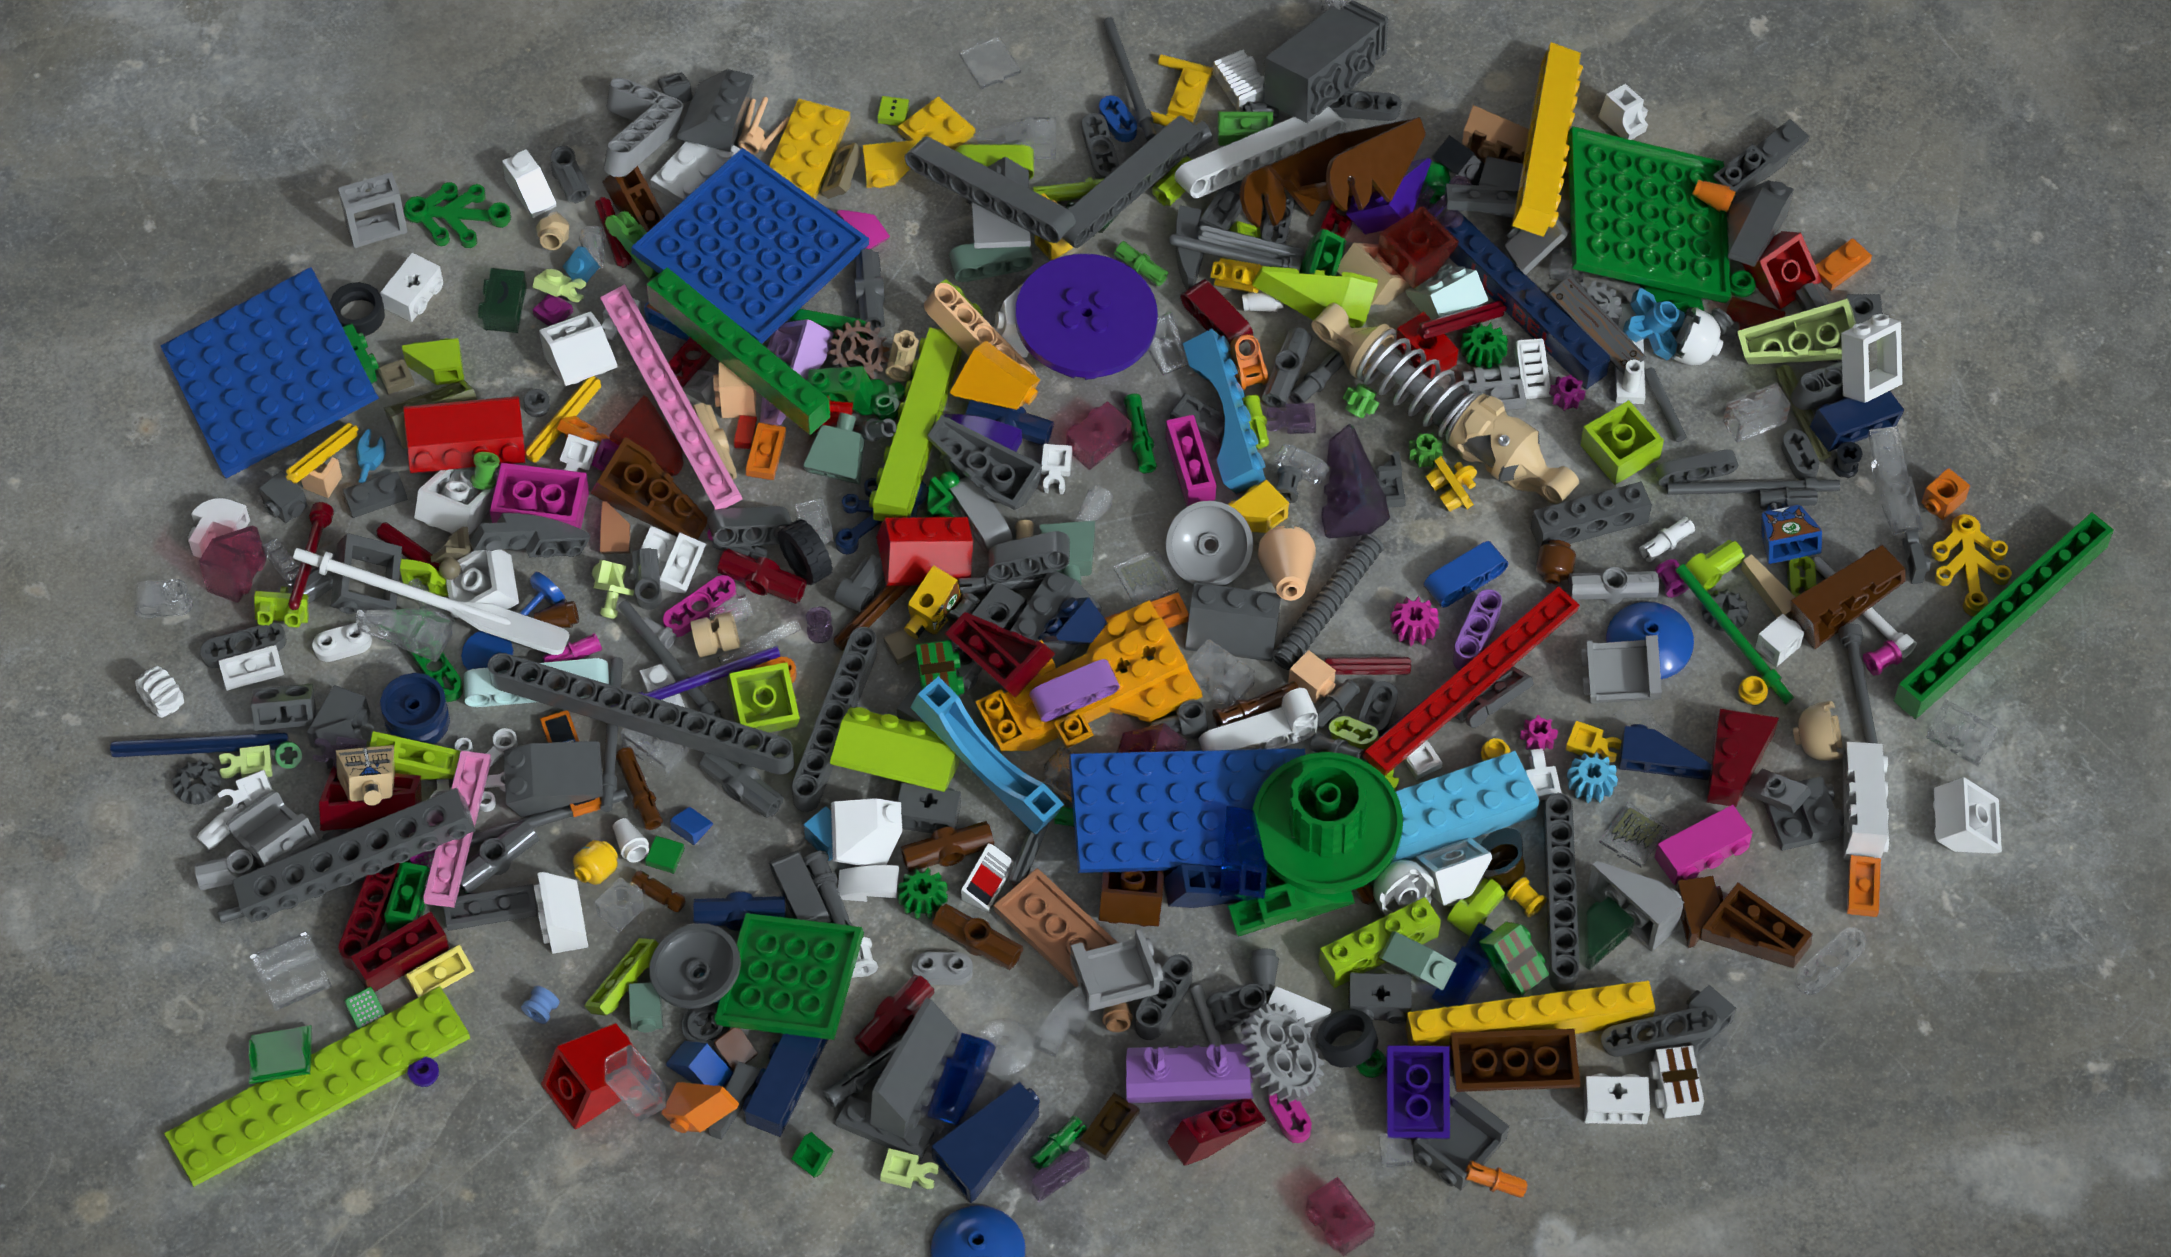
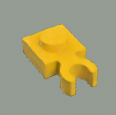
M1576 721L1566 744V751L1581 756L1585 752L1590 758H1593V755L1597 752L1601 754L1603 759L1609 757L1610 762H1615L1617 753L1609 751L1608 748L1613 747L1620 750L1622 741L1616 737L1603 738L1604 730Z

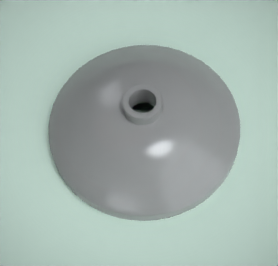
M1201 501L1186 507L1174 518L1167 533L1166 551L1173 569L1185 581L1193 585L1196 582L1224 586L1237 579L1248 566L1253 552V537L1247 521L1236 509L1218 501ZM1209 539L1214 540L1216 543L1215 549L1211 551L1205 548V542Z

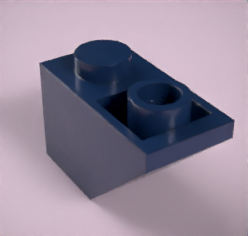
M1073 597L1066 600L1061 605V611L1056 617L1045 624V630L1038 639L1039 641L1042 640L1043 643L1072 645L1092 643L1107 625V621L1089 597Z

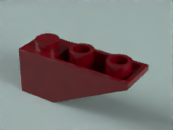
M1241 1099L1183 1119L1167 1143L1182 1164L1186 1166L1210 1157L1263 1125L1267 1120L1252 1099Z

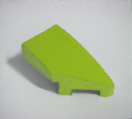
M401 559L400 572L404 584L428 585L430 593L449 597L446 579L432 565L415 560Z

